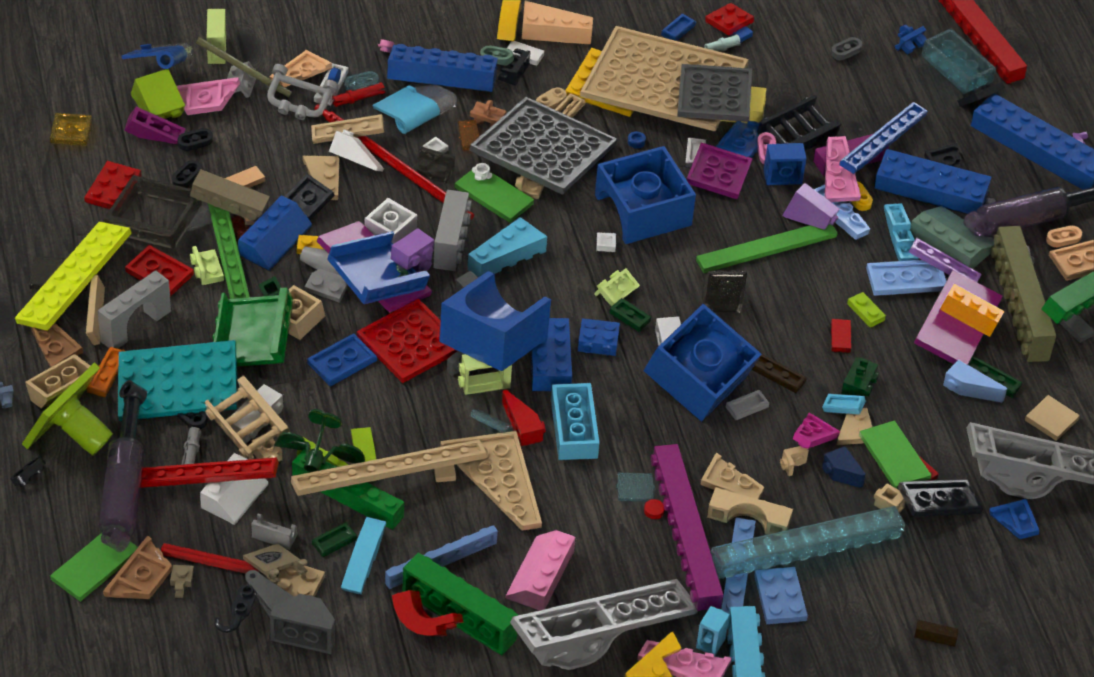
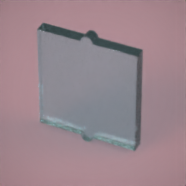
M618 473V484H616L618 501L647 502L653 499V490H655L653 474Z

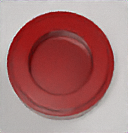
M651 499L645 503L644 513L650 519H659L664 514V505L659 500Z

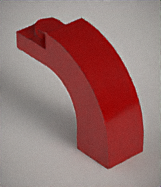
M408 590L392 595L394 609L398 618L409 630L417 634L446 636V630L454 629L456 624L463 623L462 614L457 613L436 618L430 617L423 609L420 591Z

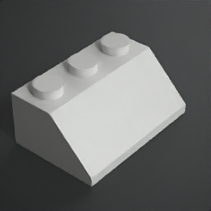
M234 453L228 461L248 459ZM265 478L210 482L200 492L201 508L235 525L269 483Z

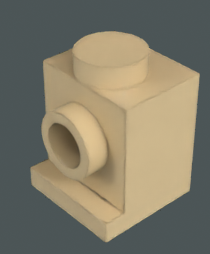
M271 439L253 452L257 459L277 457L279 462L282 460V449L274 447V439Z
M886 484L882 489L879 488L874 494V506L890 514V518L893 520L905 506V500L901 492L889 484Z

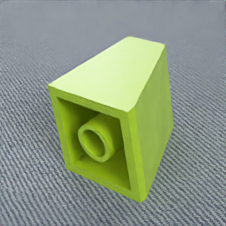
M169 69L135 79L131 95L139 108L163 119L169 117L176 118L182 115L185 104Z

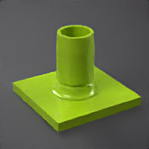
M95 362L41 414L22 443L27 450L53 424L61 426L73 440L92 456L113 436L110 429L84 405H81L79 398L100 369Z

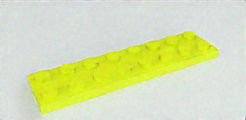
M98 222L15 317L16 323L48 331L88 285L91 279L132 234L130 228Z

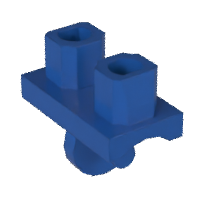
M901 26L899 29L900 33H898L900 43L895 45L897 51L903 49L908 55L916 48L913 42L919 48L924 46L928 41L924 35L926 31L924 26L915 31L913 27Z

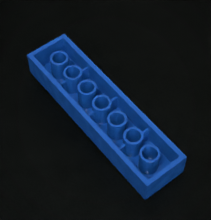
M995 93L974 110L971 127L1082 190L1094 187L1093 148Z

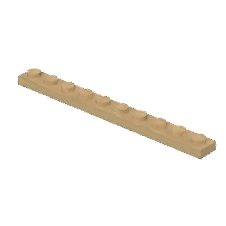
M478 439L291 476V484L296 494L300 496L485 459L487 452Z

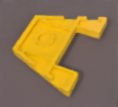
M674 633L668 634L627 671L625 677H672L663 658L681 651V646Z

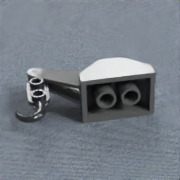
M250 570L246 573V585L238 589L231 607L232 623L228 626H222L219 623V618L215 619V626L219 631L225 633L233 632L249 616L255 599H257L270 617L271 641L332 654L335 646V619L321 598L303 594L292 596L256 570Z

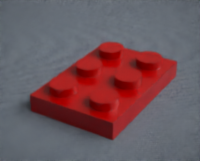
M107 161L85 195V202L119 212L142 175L141 170Z
M148 245L125 266V272L139 280L144 279L155 270L169 280L170 297L194 275V269L151 245Z

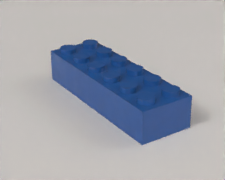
M403 44L393 45L388 59L387 79L492 92L496 80L498 58L492 55L480 56L474 53L464 54L453 50L448 52L437 48L424 49L420 46L407 47Z
M886 149L876 175L875 189L980 217L989 192L991 176Z

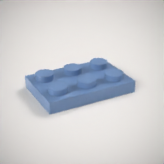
M795 567L755 570L754 576L766 625L807 621L808 616Z

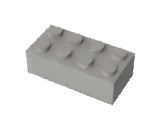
M446 191L434 242V268L456 271L457 264H461L462 253L460 251H464L465 240L463 238H467L468 227L466 225H470L471 214L468 211L470 212L472 201L469 200L468 192Z

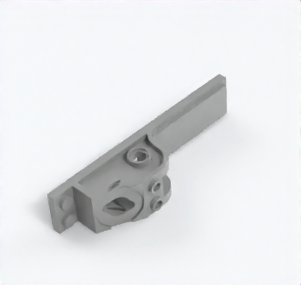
M971 422L966 427L972 456L977 458L980 475L988 481L991 480L1008 495L1026 499L1040 498L1050 493L1058 483L1065 480H1076L1094 484V450ZM1031 454H1035V455H1036V456L1031 457V458H1028V457H1027V456H1029V455H1031ZM1035 477H1041L1038 480H1032Z
M678 579L514 616L510 623L541 665L549 667L553 665L559 666L561 669L571 670L590 665L599 660L607 652L613 640L627 630L697 614L698 611L695 603L691 602L688 592ZM598 618L602 623V627L590 630L594 620Z

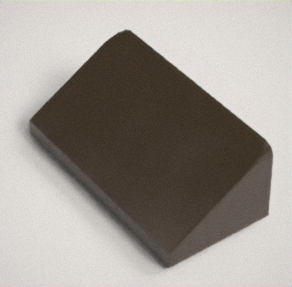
M922 620L917 621L914 638L955 647L958 637L957 628Z

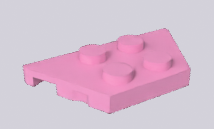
M237 77L177 86L185 104V113L193 115L222 111L240 85V80Z

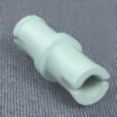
M736 34L735 36L725 39L722 37L718 41L705 44V48L723 52L727 48L740 45L741 41Z

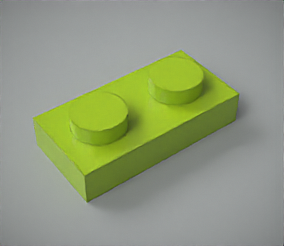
M864 292L848 299L847 304L870 328L885 321L886 315Z

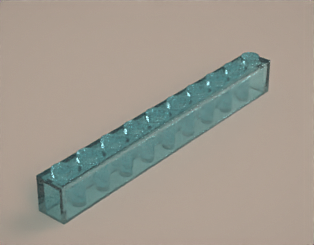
M896 506L712 547L711 556L718 579L730 578L737 574L750 573L758 569H768L780 564L786 565L793 561H803L810 557L824 556L836 551L842 552L845 549L859 548L871 543L877 544L888 539L894 540L901 537L905 523Z

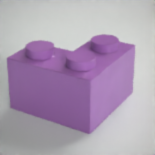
M417 228L392 245L390 259L406 270L413 267L416 272L427 271L432 265L434 239Z

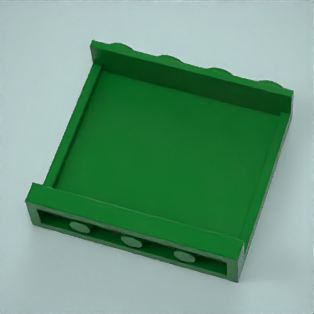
M280 288L279 295L228 299L225 293L221 294V300L218 302V317L215 319L216 331L213 333V342L235 340L237 366L284 363L293 297L288 288Z

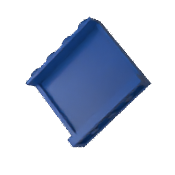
M393 231L335 244L331 247L327 260L363 304L426 288L430 277L427 271L416 272L412 267L407 270L409 275L398 277L400 273L396 269L397 263L390 259L393 245L391 241L394 236Z

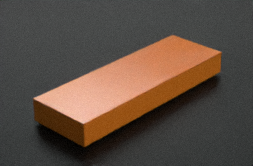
M109 347L99 365V371L87 387V393L102 397L107 396L118 376L119 352L124 350Z

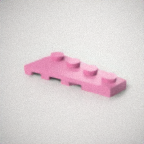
M846 136L828 137L825 198L830 202L859 201L861 198L856 175L839 165L841 159L850 153Z

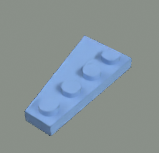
M825 185L814 189L825 197ZM846 201L832 202L840 208L837 213L838 219L835 222L855 240L869 234V226L858 213H854L853 206Z

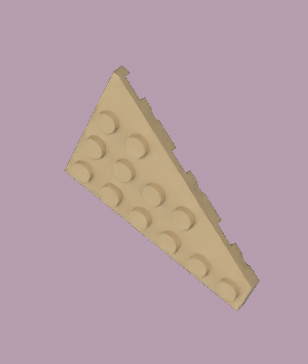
M516 431L441 441L440 447L479 439L487 452L486 458L456 465L522 531L542 528L541 517Z

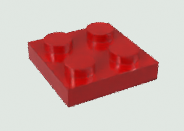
M732 3L705 16L708 24L728 36L754 22L753 15Z

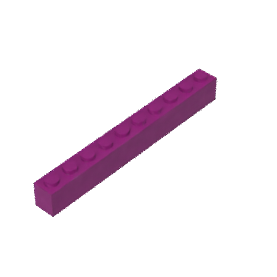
M678 444L654 446V454L651 455L652 467L655 466V479L660 483L659 492L664 497V510H668V524L673 527L672 537L674 541H677V554L682 558L681 568L682 571L686 572V585L691 589V602L695 603L697 611L708 610L710 606L717 609L721 608L723 592Z

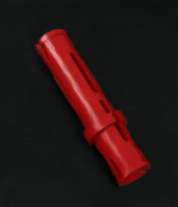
M380 82L353 91L347 90L346 93L332 96V100H335L332 102L335 107L347 103L353 104L357 100L384 94L385 89L382 90V88L385 87Z

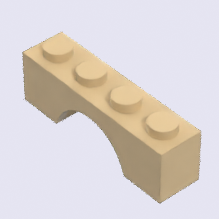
M715 487L709 504L707 518L727 523L736 516H750L757 519L763 525L765 534L785 539L793 509Z

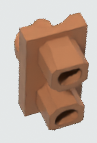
M488 100L486 104L477 101L473 110L470 111V117H474L475 123L483 124L486 121L490 123V127L506 114L505 110L493 107L492 100Z

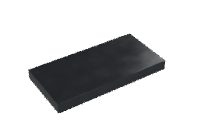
M968 480L900 482L898 485L913 517L981 514L983 511Z

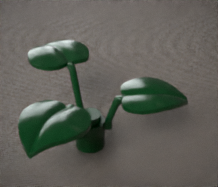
M312 409L308 414V418L312 423L321 425L315 448L309 451L311 448L309 442H305L302 436L290 432L281 433L274 444V447L306 450L304 469L308 472L319 471L321 464L325 465L326 460L332 453L335 457L355 464L365 462V456L359 448L344 443L340 444L339 447L333 446L326 456H323L319 446L325 426L335 429L339 428L342 422L336 415L324 413V411L319 409Z

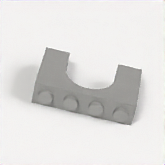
M155 270L98 310L100 342L108 348L113 347L117 349L127 343L128 320L132 313L142 304L144 312L155 321L170 313L169 280Z

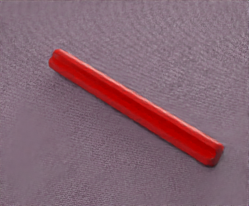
M164 543L161 547V552L164 556L245 574L250 570H256L260 573L259 570L247 561Z

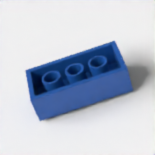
M549 318L548 338L530 351L532 391H552V385L572 383L569 318Z

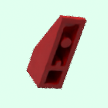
M503 390L502 405L513 430L517 432L520 446L542 442L543 433L546 432L544 422L540 421L537 413L508 390Z

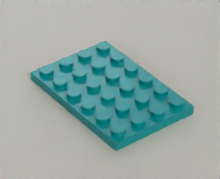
M236 341L119 352V421H122L124 401L119 396L122 385L128 380H132L147 390V397L143 404L139 406L138 419L175 416L178 413H183L184 415L189 412L199 413L200 411L207 410L206 400H209L215 407L236 393ZM235 402L225 410L237 409V402Z

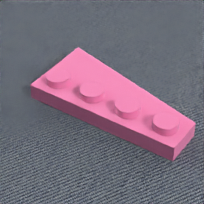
M647 640L639 652L637 660L640 661L659 642ZM688 648L663 658L671 675L676 677H723L732 659L724 656V659L714 657V654L705 652V655L695 653L693 649Z

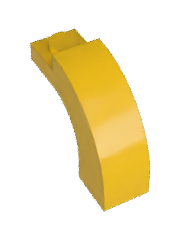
M521 0L502 1L497 39L516 40L518 17L522 7Z

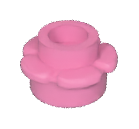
M381 39L380 44H378L381 47L380 51L390 53L394 42Z

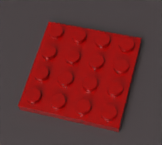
M419 298L357 331V337L402 383L445 361L458 351L439 342L441 320Z

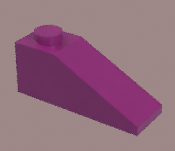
M136 106L128 117L124 131L143 139L178 144V136L185 132V128Z

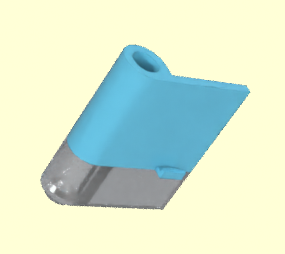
M414 82L375 103L373 108L395 118L399 131L406 134L455 107L457 97L453 92L438 85Z

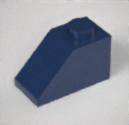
M845 446L825 454L822 468L833 481L859 488L863 487L866 473Z

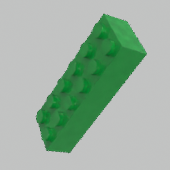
M419 552L403 567L402 592L408 590L420 591L422 606L438 616L451 613L462 614L463 623L456 624V627L501 656L517 640V632L510 623L512 617L518 616L513 609L505 607L497 599L489 597L479 588L473 587L463 578L457 577L449 572L447 568L441 567L433 562L431 558Z

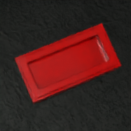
M831 320V351L851 352V320Z

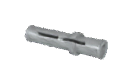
M191 427L188 431V438L183 446L184 456L181 465L195 463L196 454L200 449L199 439L202 433L199 428Z

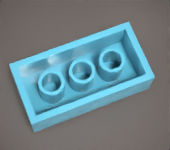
M591 383L552 385L551 406L558 460L597 459L599 436Z

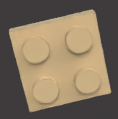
M304 565L308 572L299 574L295 567L291 566L280 571L277 577L280 582L274 584L292 596L303 594L315 597L325 577V572Z

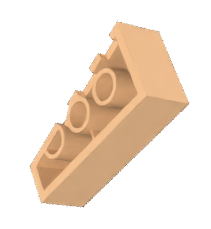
M525 1L522 39L591 44L593 17Z

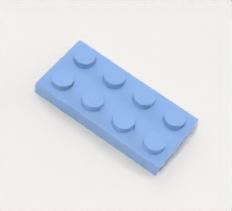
M923 260L867 263L866 266L874 296L942 291L946 283L944 272Z

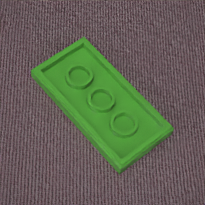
M471 170L455 183L457 190L468 192L470 198L509 223L534 204L533 198L493 173L490 179L476 180L475 173Z
M895 420L859 432L860 438L894 488L899 489L898 485L900 482L931 480L930 472Z
M108 527L51 574V580L81 602L122 568L138 547L113 528Z

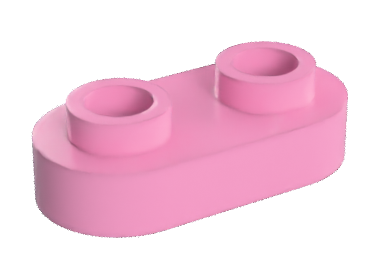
M767 132L761 133L757 140L759 159L762 164L765 163L767 144H776L774 135Z

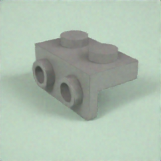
M249 61L244 63L253 68ZM234 65L231 66L227 79L238 77L240 85L235 92L241 91L246 98L250 97L256 78Z

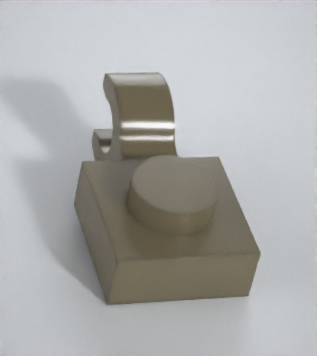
M173 565L170 585L175 586V598H183L185 587L192 586L194 566Z

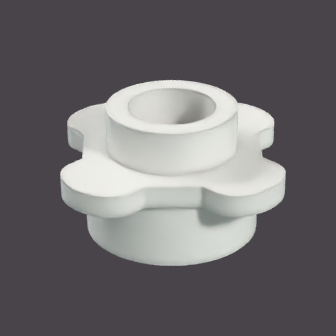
M479 163L472 168L476 180L492 178L490 167L487 164Z

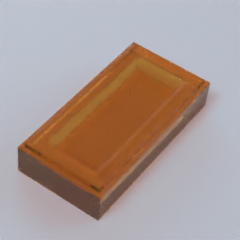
M476 120L458 121L462 150H470V145L479 138Z

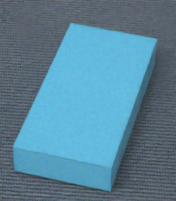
M828 394L822 408L824 412L860 414L866 400L865 396Z

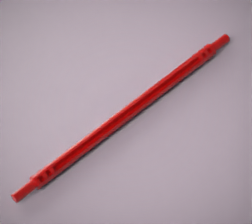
M317 104L314 109L317 110L320 105ZM326 109L322 113V116L328 122L344 120L334 112H329ZM367 136L356 137L359 138L369 151L444 204L445 191ZM468 211V213L471 214V220H472V219L474 218V214H473L472 212H469V211Z

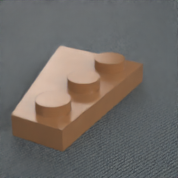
M54 323L48 331L31 327L33 335L50 368L74 354L78 356L83 353L82 347L57 324Z

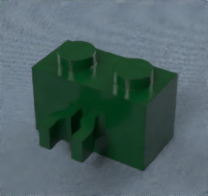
M856 357L843 382L841 395L869 397L873 388L872 383L876 384L879 377L877 372L878 364Z

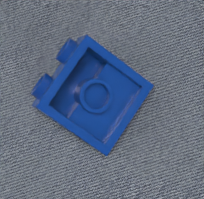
M582 318L578 352L616 356L620 323Z

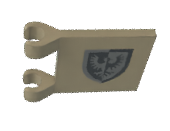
M280 544L243 555L245 561L263 573L273 583L280 582L276 577L279 574V570L294 566L299 574L308 572L304 565H307V560L299 559Z

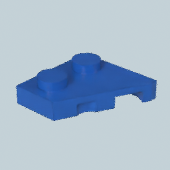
M1027 499L989 508L990 515L1017 538L1024 539L1039 535V528Z

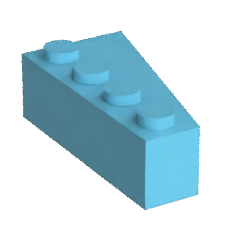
M520 217L469 253L467 270L472 271L479 278L487 271L495 274L502 271V268L506 266L512 267L522 259H531L534 254L546 252L547 236Z
M755 606L730 607L727 640L728 644H732L729 654L732 658L731 662H735V665H732V677H765V672H761L764 656L759 651V646L762 645V636L757 630V626H760V615L756 614Z

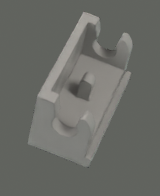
M257 514V520H253L251 524L252 538L273 545L280 544L289 550L298 535L296 525L292 524L291 529L263 521V515Z

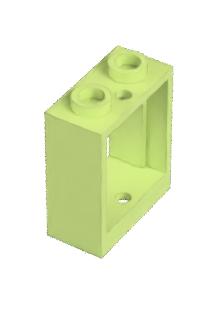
M207 9V42L226 52L225 9ZM207 50L208 64H226L224 59Z
M466 354L462 355V363H459L461 375L458 376L459 387H463L465 395L510 388L512 365L503 371L499 370V372L469 376V371L491 368V366Z

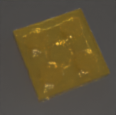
M55 113L50 143L87 146L92 115Z

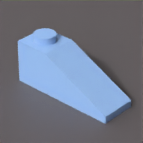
M960 360L946 372L943 386L959 395L1000 403L1004 401L1007 391L1005 386Z

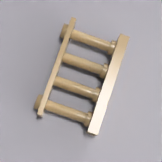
M242 376L237 380L240 388H238L236 393L215 407L209 400H206L207 410L205 412L211 421L214 419L239 448L240 455L249 460L254 459L252 452L274 437H279L281 433L290 431L288 426L245 376ZM247 397L249 399L247 406L226 420L220 415V412L241 398L245 399ZM253 410L255 412L258 410L261 413L258 419L237 433L231 428V425ZM269 423L272 426V430L247 446L243 442L242 438L263 424Z

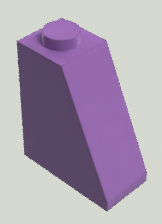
M804 183L796 191L782 216L825 230L829 224L833 226L837 221V213L840 208Z

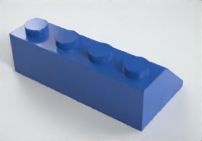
M281 195L238 240L239 255L270 271L298 241V236L304 235L309 230L312 223L296 202Z

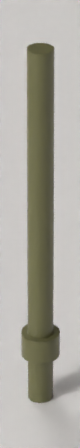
M201 37L196 41L198 45L270 87L272 82L270 78ZM279 82L276 91L289 98L292 91L281 86Z

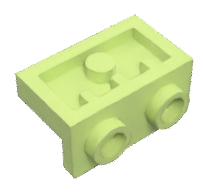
M193 246V254H190L191 264L196 266L194 267L195 276L200 278L201 284L206 285L224 281V275L215 249L198 252L197 247Z
M625 268L621 272L619 270L615 271L610 276L611 280L608 282L605 279L598 284V290L594 294L598 296L601 293L610 306H613L618 300L624 299L640 285Z

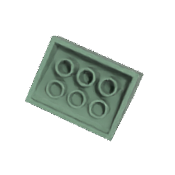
M943 206L923 211L911 222L910 231L914 240L918 238L971 269L975 268L989 256L991 248L994 247V239Z

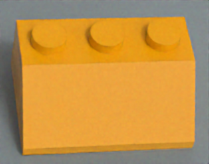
M956 284L953 285L940 308L941 311L989 337L1004 313L1003 310Z

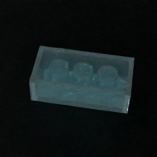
M950 28L924 41L922 57L963 94L994 80L996 68L953 29Z

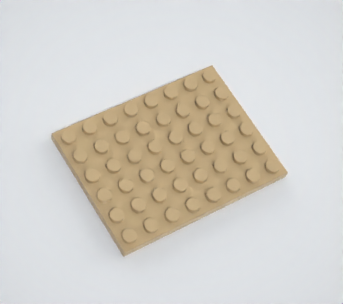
M615 26L580 91V97L716 132L721 120L677 117L681 64L746 68L748 59Z

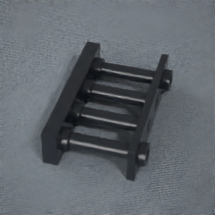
M813 95L809 98H804L801 102L769 118H763L759 122L757 133L760 135L768 131V133L774 135L778 144H789L774 129V127L781 124L794 139L790 143H803L806 151L826 141L828 137L836 136L841 123L837 119L827 122L814 107L817 96ZM809 111L822 127L814 129L801 114ZM795 117L808 134L800 136L788 120Z

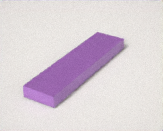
M916 238L909 250V253L948 275L954 270L975 282H978L981 276L979 272Z

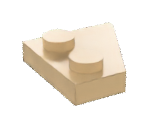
M863 408L860 414H846L838 436L837 445L864 443L859 436V432L872 427L867 408Z

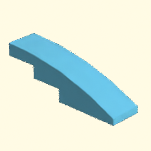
M902 203L885 204L884 211L898 260H918V257L909 253L915 240L910 231L911 223Z
M366 517L341 585L342 590L362 595L366 578L369 577L373 561H375L386 521Z

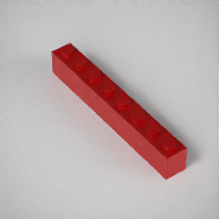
M938 0L1006 84L1025 78L1027 65L974 0Z

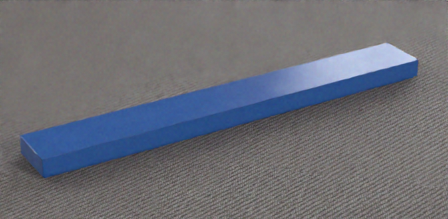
M915 102L911 103L841 159L839 165L855 174L924 118L928 111Z

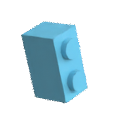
M710 606L699 625L697 649L712 653L715 657L726 639L730 614Z

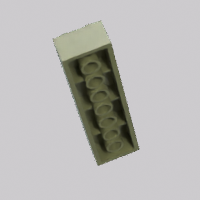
M998 227L997 235H994V247L991 248V257L995 260V270L1000 275L999 282L1004 288V298L1008 300V311L1013 316L1012 322L1013 326L1017 329V339L1022 344V354L1025 355L1027 362L1049 361L1056 333L1051 318L1041 309L1045 304V300L1021 227Z

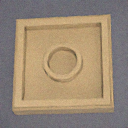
M1048 395L1026 415L1025 421L1057 441L1079 420L1080 415Z

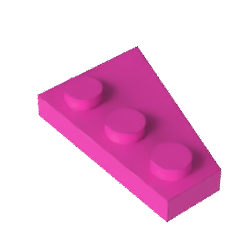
M809 412L802 425L796 430L793 439L801 447L809 449L837 439L840 431Z

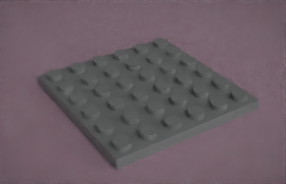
M525 97L470 145L469 151L563 195L617 144V138Z

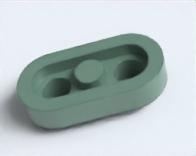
M485 46L480 50L481 56L492 55L497 57V64L509 65L514 60L513 51L507 48Z

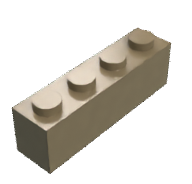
M200 169L192 184L190 194L191 197L209 203L254 222L265 213L270 198L268 195Z

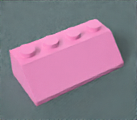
M557 530L536 536L505 598L537 610H544L574 553L575 537Z

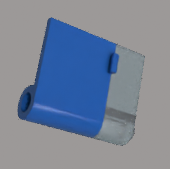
M188 43L158 46L145 44L140 45L141 48L122 55V59L156 56L158 65L163 69H168L189 60L193 56V48Z

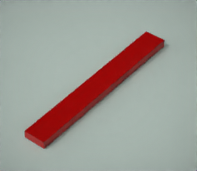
M275 457L144 467L139 469L138 482L131 487L123 488L275 478L279 461Z

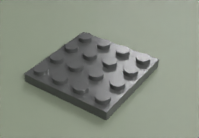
M681 64L677 117L749 122L752 68Z

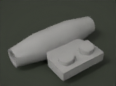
M305 246L301 252L300 261L317 269L309 277L305 285V291L340 303L347 290V283L327 260L329 253L324 249Z

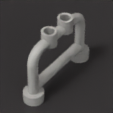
M275 64L272 70L274 77L267 93L268 101L272 105L279 107V113L287 115L289 111L295 112V117L300 120H304L306 116L313 118L321 116L328 105L331 94L336 93L339 85L333 80H326L323 87L286 76L287 67ZM279 81L323 94L319 108L317 110H309L304 105L297 106L287 100L276 99L274 94Z

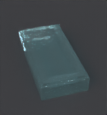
M472 409L470 416L502 433L510 432L513 427L481 410Z

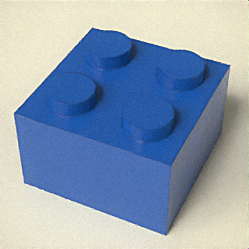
M803 143L767 144L763 169L766 185L802 184L807 159Z

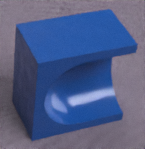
M665 146L598 164L595 196L598 200L611 197L620 216L623 233L622 240L625 244L692 226L696 194Z
M487 271L442 303L439 342L503 371L548 338L551 299L543 297L524 312H519L504 301L496 287L495 274Z
M702 304L657 347L643 371L702 422L748 376L762 354L705 304Z

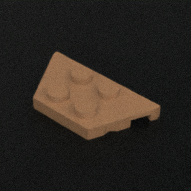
M147 536L104 589L103 594L105 597L150 599L171 573L172 565L163 557L160 549L154 546L152 539Z

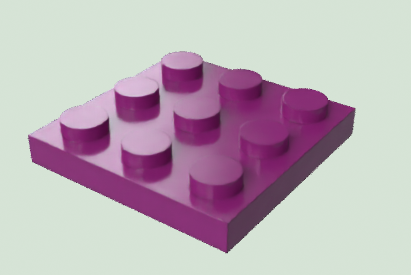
M701 143L686 180L690 185L738 199L752 158Z

